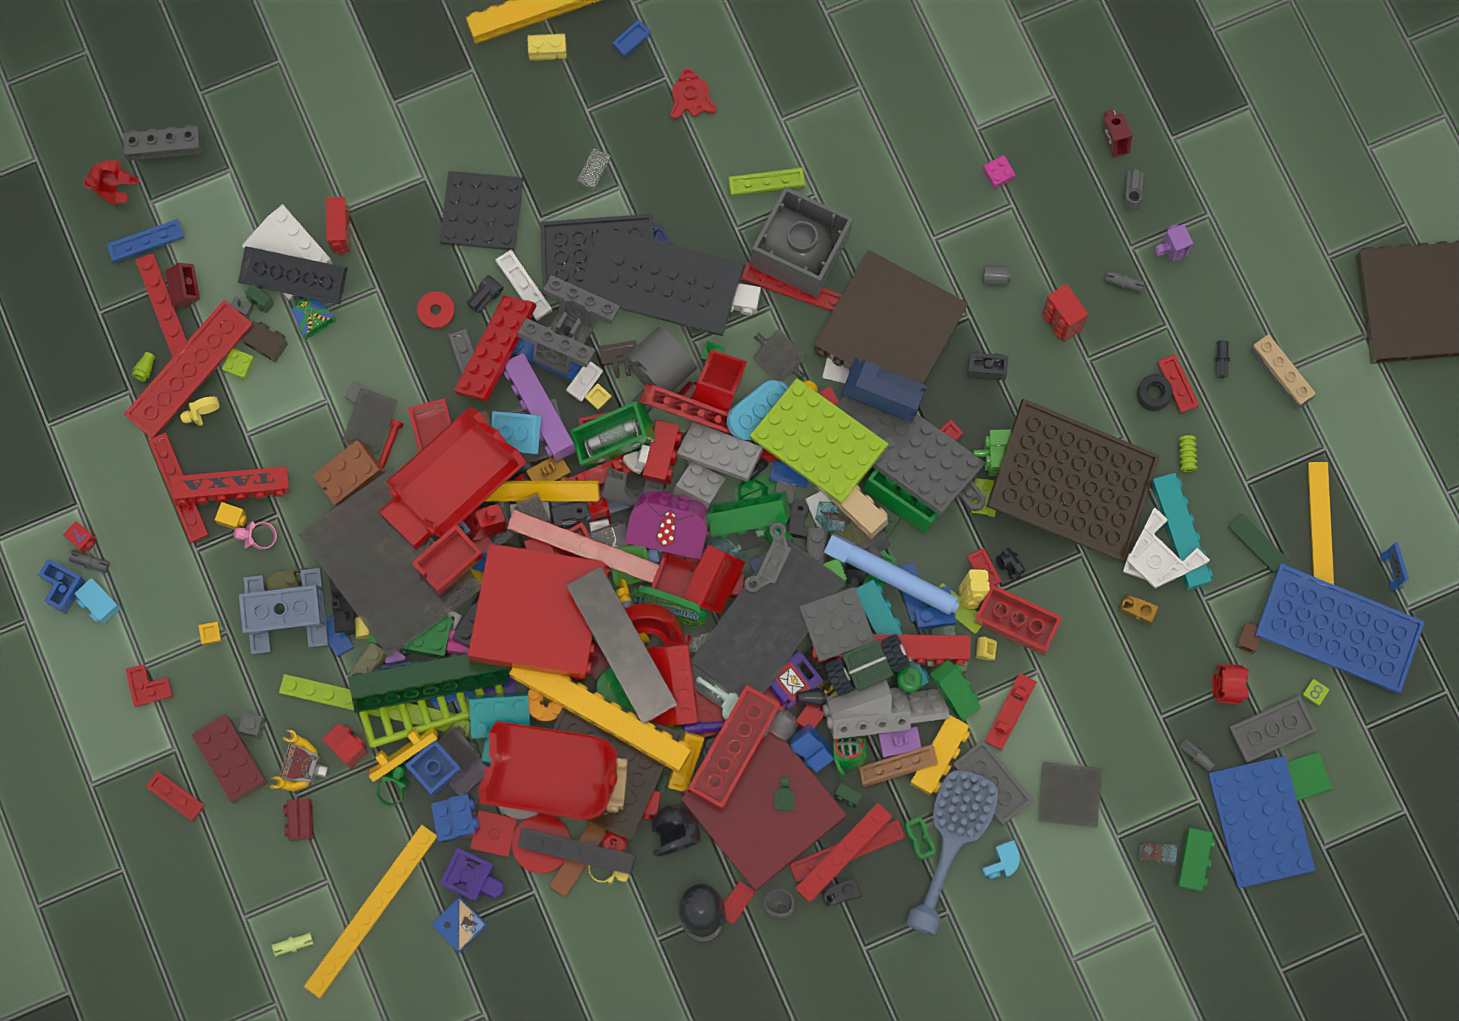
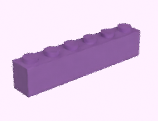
M524 353L508 360L503 374L507 381L511 380L513 384L511 388L515 396H520L521 400L519 403L523 411L527 410L529 415L541 416L539 440L540 442L544 441L547 445L544 447L549 457L553 456L556 462L576 452L573 441Z

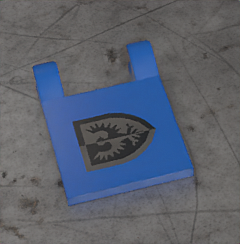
M1395 542L1387 551L1380 554L1382 562L1389 559L1395 581L1389 583L1391 591L1398 588L1402 589L1403 584L1409 580L1399 544Z

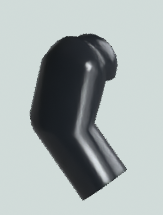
M761 459L756 464L749 481L753 480L769 466L766 459Z

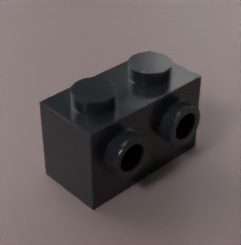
M970 352L967 377L1005 381L1009 356Z

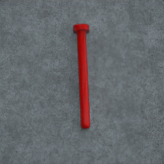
M391 419L390 425L392 427L378 461L383 469L398 430L402 429L404 425L402 422ZM381 476L369 485L365 497L374 495Z

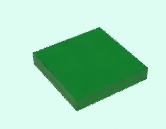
M1319 752L1287 762L1297 801L1333 789Z

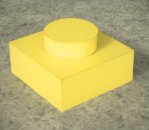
M599 384L585 396V399L598 411L612 398Z

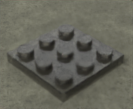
M1044 762L1038 821L1097 828L1102 768Z

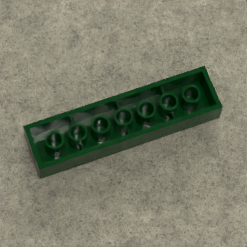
M453 654L448 658H433L422 663L417 661L406 666L396 665L391 667V669H375L370 673H355L348 677L355 713L509 684L508 668L506 666L469 661L468 654Z

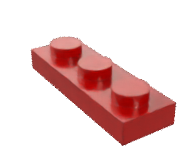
M1176 354L1158 361L1157 364L1162 375L1172 385V396L1180 414L1197 408L1199 404Z
M159 771L156 772L146 785L149 790L191 821H194L205 807Z

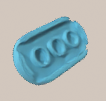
M776 380L766 381L734 405L727 416V425L731 434L738 439L752 440L750 439L751 433L787 391L788 386Z

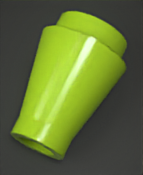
M145 352L132 369V376L143 382L150 378L155 356Z

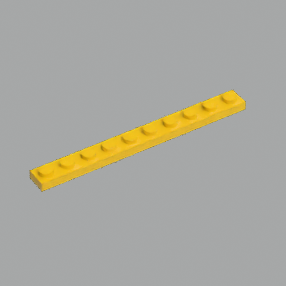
M423 825L419 827L304 985L306 989L320 999L433 845L437 839L436 834Z

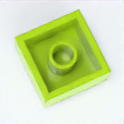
M232 349L222 370L227 374L246 381L255 359L249 354Z

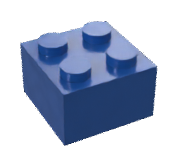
M436 740L426 746L405 765L432 797L437 795L462 772L458 764Z

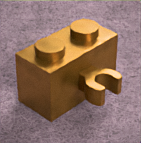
M552 456L526 470V476L529 481H563L571 477V471L563 458L555 462Z

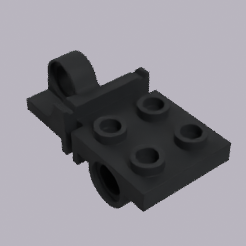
M359 566L330 569L329 579L335 633L356 634L354 616L373 614L370 575L357 572L356 570Z

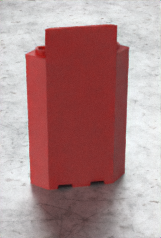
M469 407L385 482L390 488L388 492L393 499L378 512L417 549L431 535L441 538L455 524L458 526L527 462L517 448L507 444L500 432L487 424L479 411Z

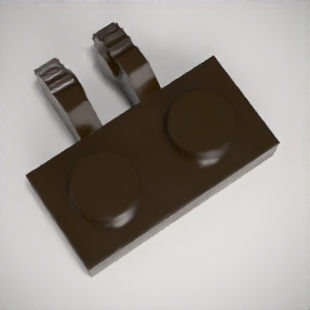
M637 341L599 346L602 366L613 365L615 379L620 376L617 366L619 363H625V373L627 377L631 376L630 368L627 365L630 361H627L625 357L637 347Z

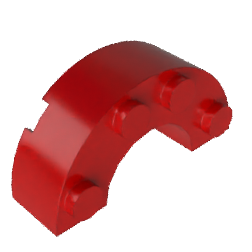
M651 603L635 604L624 608L638 634L653 633L663 640L664 645L684 642L682 625L677 616L667 608Z

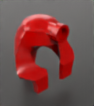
M108 160L94 165L88 172V176L84 179L83 185L88 189H92L113 206H116L117 203H127L128 200L127 193L116 191L117 185L138 184L140 180L137 177L131 176L130 173L121 169V162Z

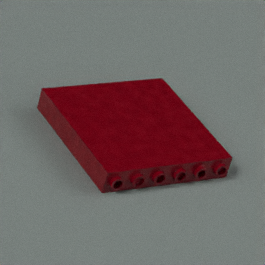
M773 725L769 726L723 808L689 789H686L681 794L683 796L681 802L684 806L691 810L698 823L755 892L847 817L846 813L802 760L793 752ZM781 776H789V790L795 791L794 811L774 810L775 790H781Z

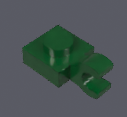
M781 776V790H775L774 810L794 811L795 791L789 790V776Z

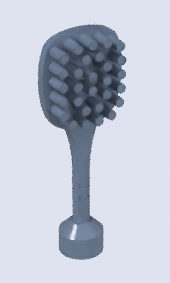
M957 770L949 773L943 781L934 806V825L942 836L940 858L924 904L911 909L906 922L908 927L929 935H936L941 920L935 910V906L950 865L964 844L975 842L981 838L989 827L995 813L998 790L990 780L971 772Z

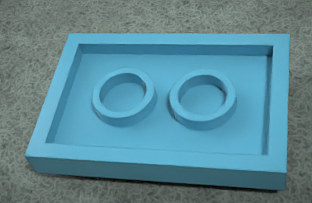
M492 411L491 427L500 432L507 444L517 448L521 453L538 454L541 425L540 415Z

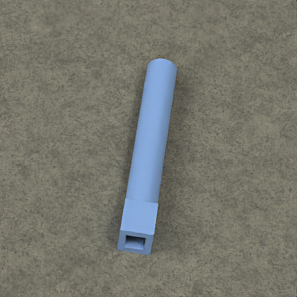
M837 534L831 536L824 553L840 559L844 563L847 562L948 615L951 612L955 613L960 604L957 602L958 597L877 557Z

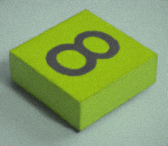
M1312 679L1302 696L1315 705L1320 706L1330 689Z

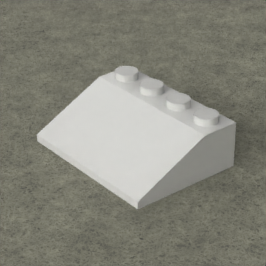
M281 205L271 213L242 245L244 249L245 246L332 264L328 255L284 205ZM283 293L289 301L294 297L292 294Z

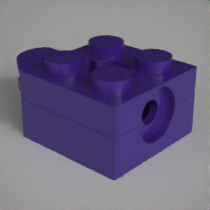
M459 848L456 849L440 882L441 886L476 903L482 893L491 898H499L504 892L503 883L491 876L494 870L493 864Z

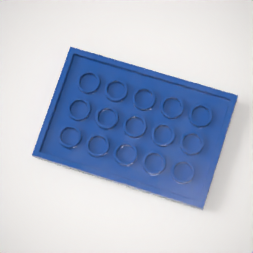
M1285 756L1208 773L1238 889L1316 871Z

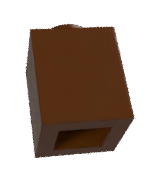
M1246 622L1244 624L1236 648L1251 654L1257 651L1261 638L1254 636L1258 626L1257 623Z

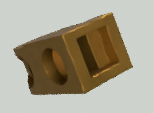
M1125 595L1119 611L1144 622L1148 626H1152L1158 612V606L1139 598Z

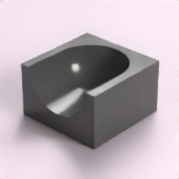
M785 187L752 248L750 267L818 298L850 237L853 218Z

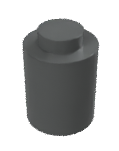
M985 265L984 284L1007 285V281H1011V270H1008V266Z

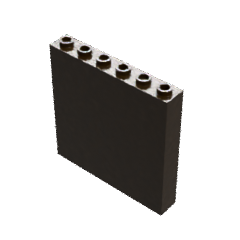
M1459 240L1455 241V243L1440 241L1431 245L1425 242L1417 246L1403 244L1393 248L1389 245L1382 246L1380 249H1373L1372 247L1362 248L1356 258L1371 364L1459 357Z
M868 249L814 344L813 350L816 351L815 353L818 356L831 359L832 363L836 366L848 368L849 372L855 358H857L859 363L864 360L884 368L885 374L888 370L924 385L965 312L968 303Z

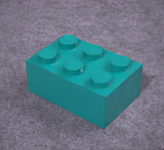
M526 692L467 696L469 735L471 738L489 737V732L496 721L530 726L529 697Z

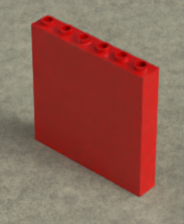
M489 544L468 653L469 661L586 679V673L590 674L592 662H589V656L594 654L595 643H592L594 635L566 585L599 567L603 569L607 577L608 569L605 568V562Z

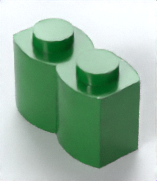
M920 817L908 821L905 825V831L908 839L913 843L915 856L920 861L933 857L935 845L927 835L925 822Z

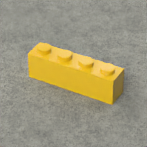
M949 715V719L945 720L932 743L938 765L918 770L910 783L911 786L929 796L933 792H938L942 784L939 782L941 776L948 774L951 768L948 765L950 760L957 758L961 750L958 748L961 741L965 743L970 734L967 731L969 725Z

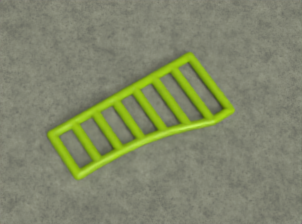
M502 685L494 686L497 694L505 693ZM483 689L475 690L476 695H485ZM464 692L456 694L461 712L451 716L445 697H437L443 718L431 721L425 700L417 701L424 724L415 727L412 726L406 704L398 705L405 730L396 733L393 731L386 707L378 709L386 736L376 739L367 711L359 712L369 746L374 748L408 737V732L413 728L419 734L432 727L438 728L467 719L468 705Z

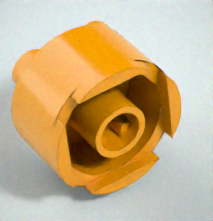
M530 689L528 692L530 716L535 721L544 725L556 723L563 707ZM544 700H548V702H551L548 703L549 707H545L543 705Z

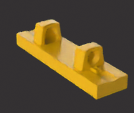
M432 727L419 735L413 728L408 732V738L411 742L389 757L383 750L376 753L375 758L379 763L369 769L370 779L373 782L434 742L438 738L436 729Z

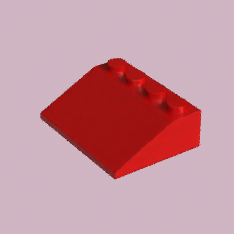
M683 642L646 647L677 703L676 706L654 717L651 721L660 725L697 723L699 721V711L690 643Z

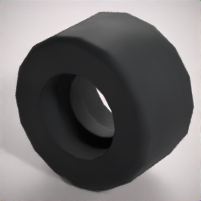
M1158 374L1149 375L1142 380L1138 387L1137 400L1146 410L1159 411L1170 402L1173 394L1172 385L1164 376ZM1155 386L1161 389L1162 396L1159 399L1149 397L1147 391L1150 387Z

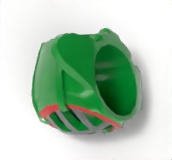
M855 736L833 739L835 766L841 777L845 776L843 770L856 769L866 763L867 747L866 741L863 738Z

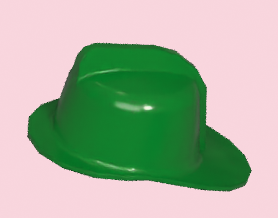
M757 476L753 480L744 481L739 484L735 489L734 499L738 501L774 494L777 483L769 481L770 476Z

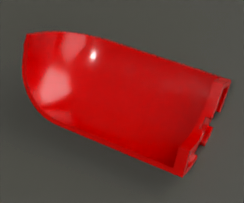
M496 721L489 732L488 756L492 757L491 765L486 767L478 790L481 804L580 820L592 819L601 815L606 810L613 795L614 787L618 781L617 753L608 741L596 736Z

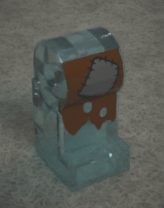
M819 501L815 519L825 531L837 530L842 532L845 520L843 515L838 513L837 506L833 502Z
M1140 843L1138 859L1174 865L1176 863L1177 845Z

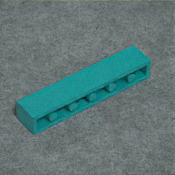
M1175 473L1153 479L1151 486L1160 513L1168 519L1164 525L1174 554L1184 561L1198 548L1206 556L1204 549L1201 550L1199 542H1201L1198 531L1195 532L1193 524H1195L1192 513L1189 514L1187 506H1189L1187 497L1183 496L1181 491V479L1177 478ZM1205 564L1182 575L1186 590L1189 591L1209 585L1213 578L1211 568H1207Z
M871 580L856 588L873 634L903 635L900 630L902 625L899 619L893 617L891 613L893 609L890 602L884 600L881 595L883 590L880 584H875L874 580ZM910 661L909 667L916 668L922 675V684L919 688L929 683L927 679L930 677L926 669L921 668L914 661Z

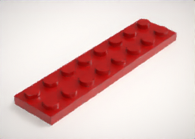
M223 300L124 415L149 437H156L237 345L253 324Z

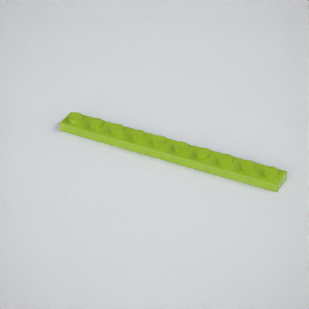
M284 674L279 691L280 694L354 711L350 689ZM406 703L412 725L424 724L419 706ZM398 705L386 707L390 720L403 722ZM428 708L431 721L443 718L441 710ZM378 709L367 711L369 715L381 717ZM467 718L435 729L468 737L469 719Z

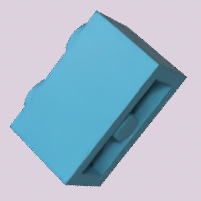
M92 578L74 593L78 597L76 602L83 609L87 607L91 611L89 615L96 623L100 620L105 624L121 609Z

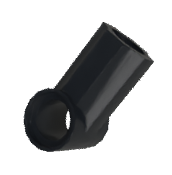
M487 275L481 281L478 290L466 303L479 314L492 299H496L502 293L504 287L493 277Z

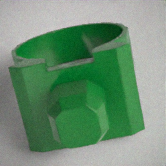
M399 764L392 772H387L382 776L383 781L378 785L376 795L383 805L391 807L402 801L405 794L404 787L410 782L409 779L403 777L405 773L404 766ZM394 781L397 783L402 793L401 799L397 803H388L383 800L379 792L380 785L383 782Z

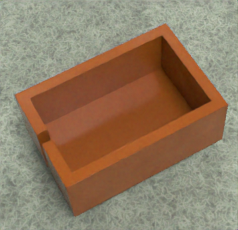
M356 440L314 473L313 476L322 489L326 490L324 492L332 503L342 507L386 472L366 444Z

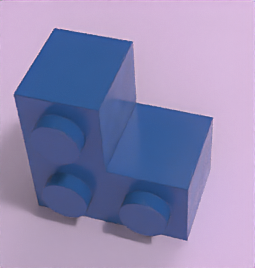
M47 559L38 574L44 581L53 585L44 601L49 606L66 614L77 597L74 593L86 581L81 576L50 559Z

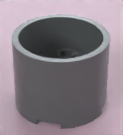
M662 327L655 329L625 357L627 361H630L627 365L643 385H654L671 392L697 370L694 360L685 348Z

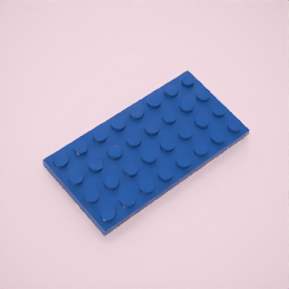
M1280 564L1254 636L1399 694L1402 691L1425 621Z

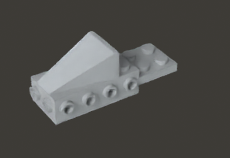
M886 679L860 691H857L855 686L854 691L843 696L826 697V705H823L824 717H827V727L831 730L833 739L911 730V723L949 719V710L939 689L904 693L899 688L889 689Z

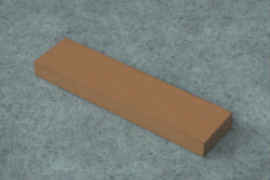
M928 745L858 768L862 785L867 787L938 765L934 746Z

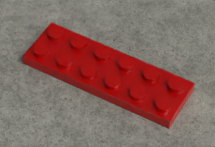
M503 295L454 389L457 395L485 402L488 401L520 337H517L518 331L526 318L530 320L537 307L534 302Z

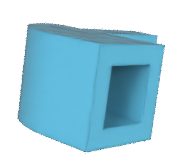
M1015 841L995 847L994 850L999 863L983 868L981 871L984 878L988 876L990 879L1001 876L1000 872L1003 871L1006 879L1016 871L1020 862V855Z

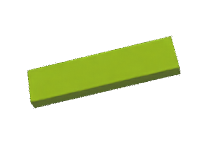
M803 168L729 177L731 197L781 191L785 187L789 189L805 188Z

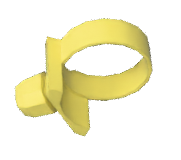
M212 396L205 397L189 403L191 411L183 412L180 415L183 423H191L194 420L198 426H202L201 415L217 410L220 407L218 398Z
M589 865V868H588V869H589V874H590V876L593 878V876H592L591 873H590V865ZM614 871L613 875L607 880L593 879L600 883L609 882L611 885L615 877L619 881L626 882L629 874Z

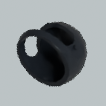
M669 805L659 809L652 821V831L660 836L661 847L653 851L656 857L673 854L700 843L698 822L691 810L680 805Z
M696 884L689 887L683 893L679 903V916L690 938L699 942L711 941L721 933L726 921V909L720 894L712 886ZM720 916L718 928L709 936L699 937L689 931V929L695 931L706 930L713 926Z

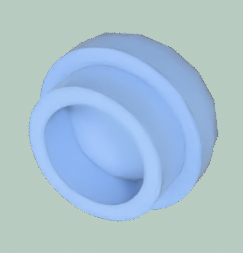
M651 548L647 551L649 561L659 565L664 554L663 551Z

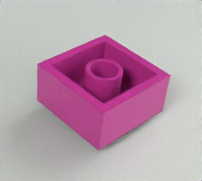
M1004 155L983 166V171L994 189L1015 178V173Z

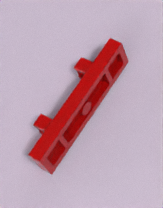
M631 452L563 481H598L599 487L604 484L608 468L613 469L612 466H614L615 470L630 475L634 471L629 469L622 459Z
M1019 673L985 740L987 744L1000 751L1003 750L1037 681ZM1014 695L1020 696V697L1022 698V700L1019 699V698H1017V697H1015Z

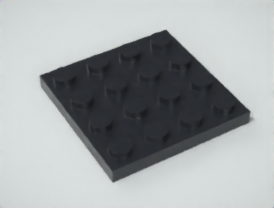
M449 171L440 244L515 251L523 177Z

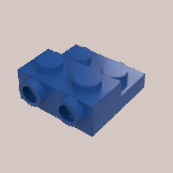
M464 794L451 797L448 800L431 803L439 843L477 834L479 822L478 818L474 817L473 810L476 809L474 798H471L470 795Z

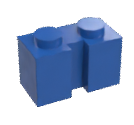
M810 723L791 737V749L796 755L803 756L806 766L810 769L812 768L816 773L834 760V749Z

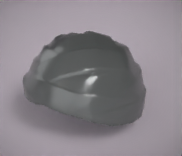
M784 889L771 890L766 894L763 901L766 913L778 920L791 916L796 905L793 896Z

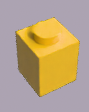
M221 502L215 521L219 525L235 530L241 528V526L244 527L247 516H245L246 513L243 509Z

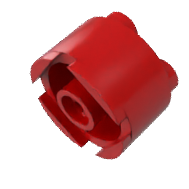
M1217 664L1215 669H1218V673L1213 674L1212 693L1213 696H1217L1215 702L1241 704L1243 699L1248 698L1249 690L1246 688L1249 669L1244 668L1243 665Z

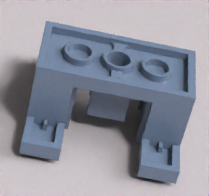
M321 568L301 570L302 587L265 591L263 575L243 577L245 594H239L242 632L249 635L252 655L272 652L270 630L305 627L307 628L309 648L329 645ZM278 606H285L284 613L279 615L277 613Z

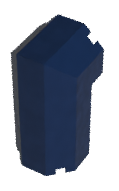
M855 358L841 395L913 423L914 418L911 416H916L924 396L922 390L926 391L927 386L888 370L885 374L884 368L864 360L859 363V359Z

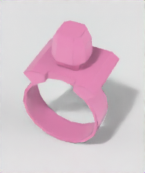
M252 521L246 528L235 529L234 538L244 540L245 549L252 545L257 549L264 550L276 542L277 533L275 528L267 522L255 524ZM263 524L271 529L274 539L270 546L261 547L254 543L251 533L256 525Z

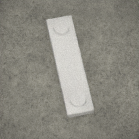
M512 250L495 259L520 298L536 304L537 307L532 314L536 321L552 312V308Z

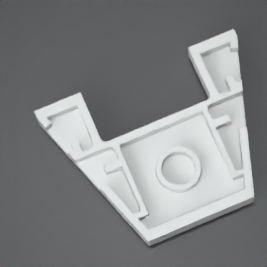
M1156 508L1153 509L1127 560L1155 589L1210 561L1198 548L1182 561L1154 534L1168 519Z

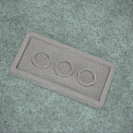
M692 422L677 452V457L748 482L763 452V447Z

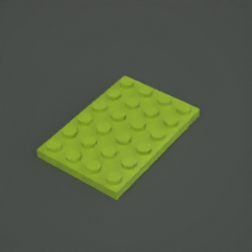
M797 378L750 435V439L840 504L845 501L888 447L886 441Z

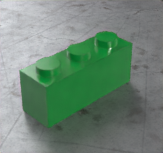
M947 660L930 673V676L952 712L964 722L981 708L978 703L979 697L969 688L971 684L967 678L961 675L963 670L957 663L952 664Z
M1193 828L1187 830L1177 888L1198 893L1202 892L1203 888H1207L1208 877H1205L1206 870L1210 869L1212 862L1209 853L1210 850L1214 849L1215 838H1212V832Z

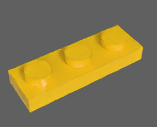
M685 731L682 741L690 746L691 755L680 774L674 770L671 771L667 783L668 788L683 792L688 789L704 741L702 735Z

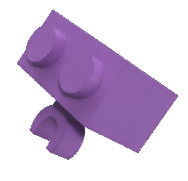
M1175 224L1169 227L1162 244L1156 246L1155 252L1158 257L1167 253L1170 261L1174 262L1189 255L1193 241L1184 224L1180 226Z
M912 725L911 730L887 732L878 735L882 759L922 748L917 727H912Z

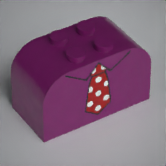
M667 491L643 493L636 500L631 512L625 543L701 560L709 528L707 518L709 511L702 503L692 500L685 495L678 497Z

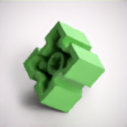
M990 430L989 436H985L984 450H974L975 457H986L984 467L985 471H988V476L997 475L1011 430Z

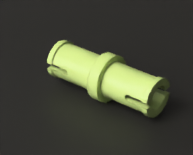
M309 932L295 938L291 936L288 940L272 944V948L276 957L290 951L297 952V949L314 945Z

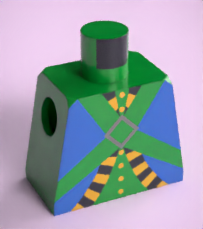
M294 295L293 299L297 305L292 308V312L305 340H308L336 322L333 314L319 300Z

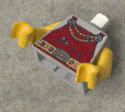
M286 730L290 732L291 737L290 739L283 737V740L292 743H289L280 777L271 778L277 781V785H271L270 788L297 791L306 788L309 784H313L316 776L326 778L329 767L319 765L321 757L317 755V749L308 740L296 735L294 731Z

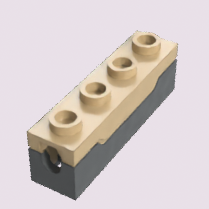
M1269 334L1253 345L1250 352L1296 410L1313 399L1316 394Z

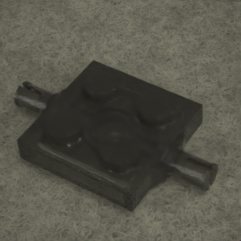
M779 329L768 339H765L759 332L757 336H754V339L761 344V347L753 356V359L776 380L782 382L792 373L800 381L806 376V374L798 369L800 362L806 357V354Z

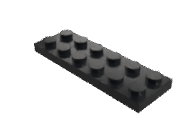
M245 246L238 283L250 286L253 284L259 288L341 305L348 267Z

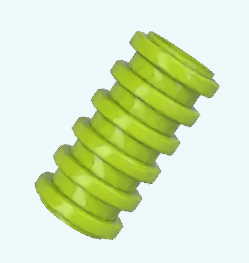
M1185 435L1179 438L1181 442L1179 444V447H1181L1179 451L1182 453L1180 455V459H1182L1180 461L1182 465L1180 470L1183 472H1193L1198 469L1195 466L1197 464V460H1195L1197 458V454H1195L1197 449L1194 442L1196 437L1192 435Z

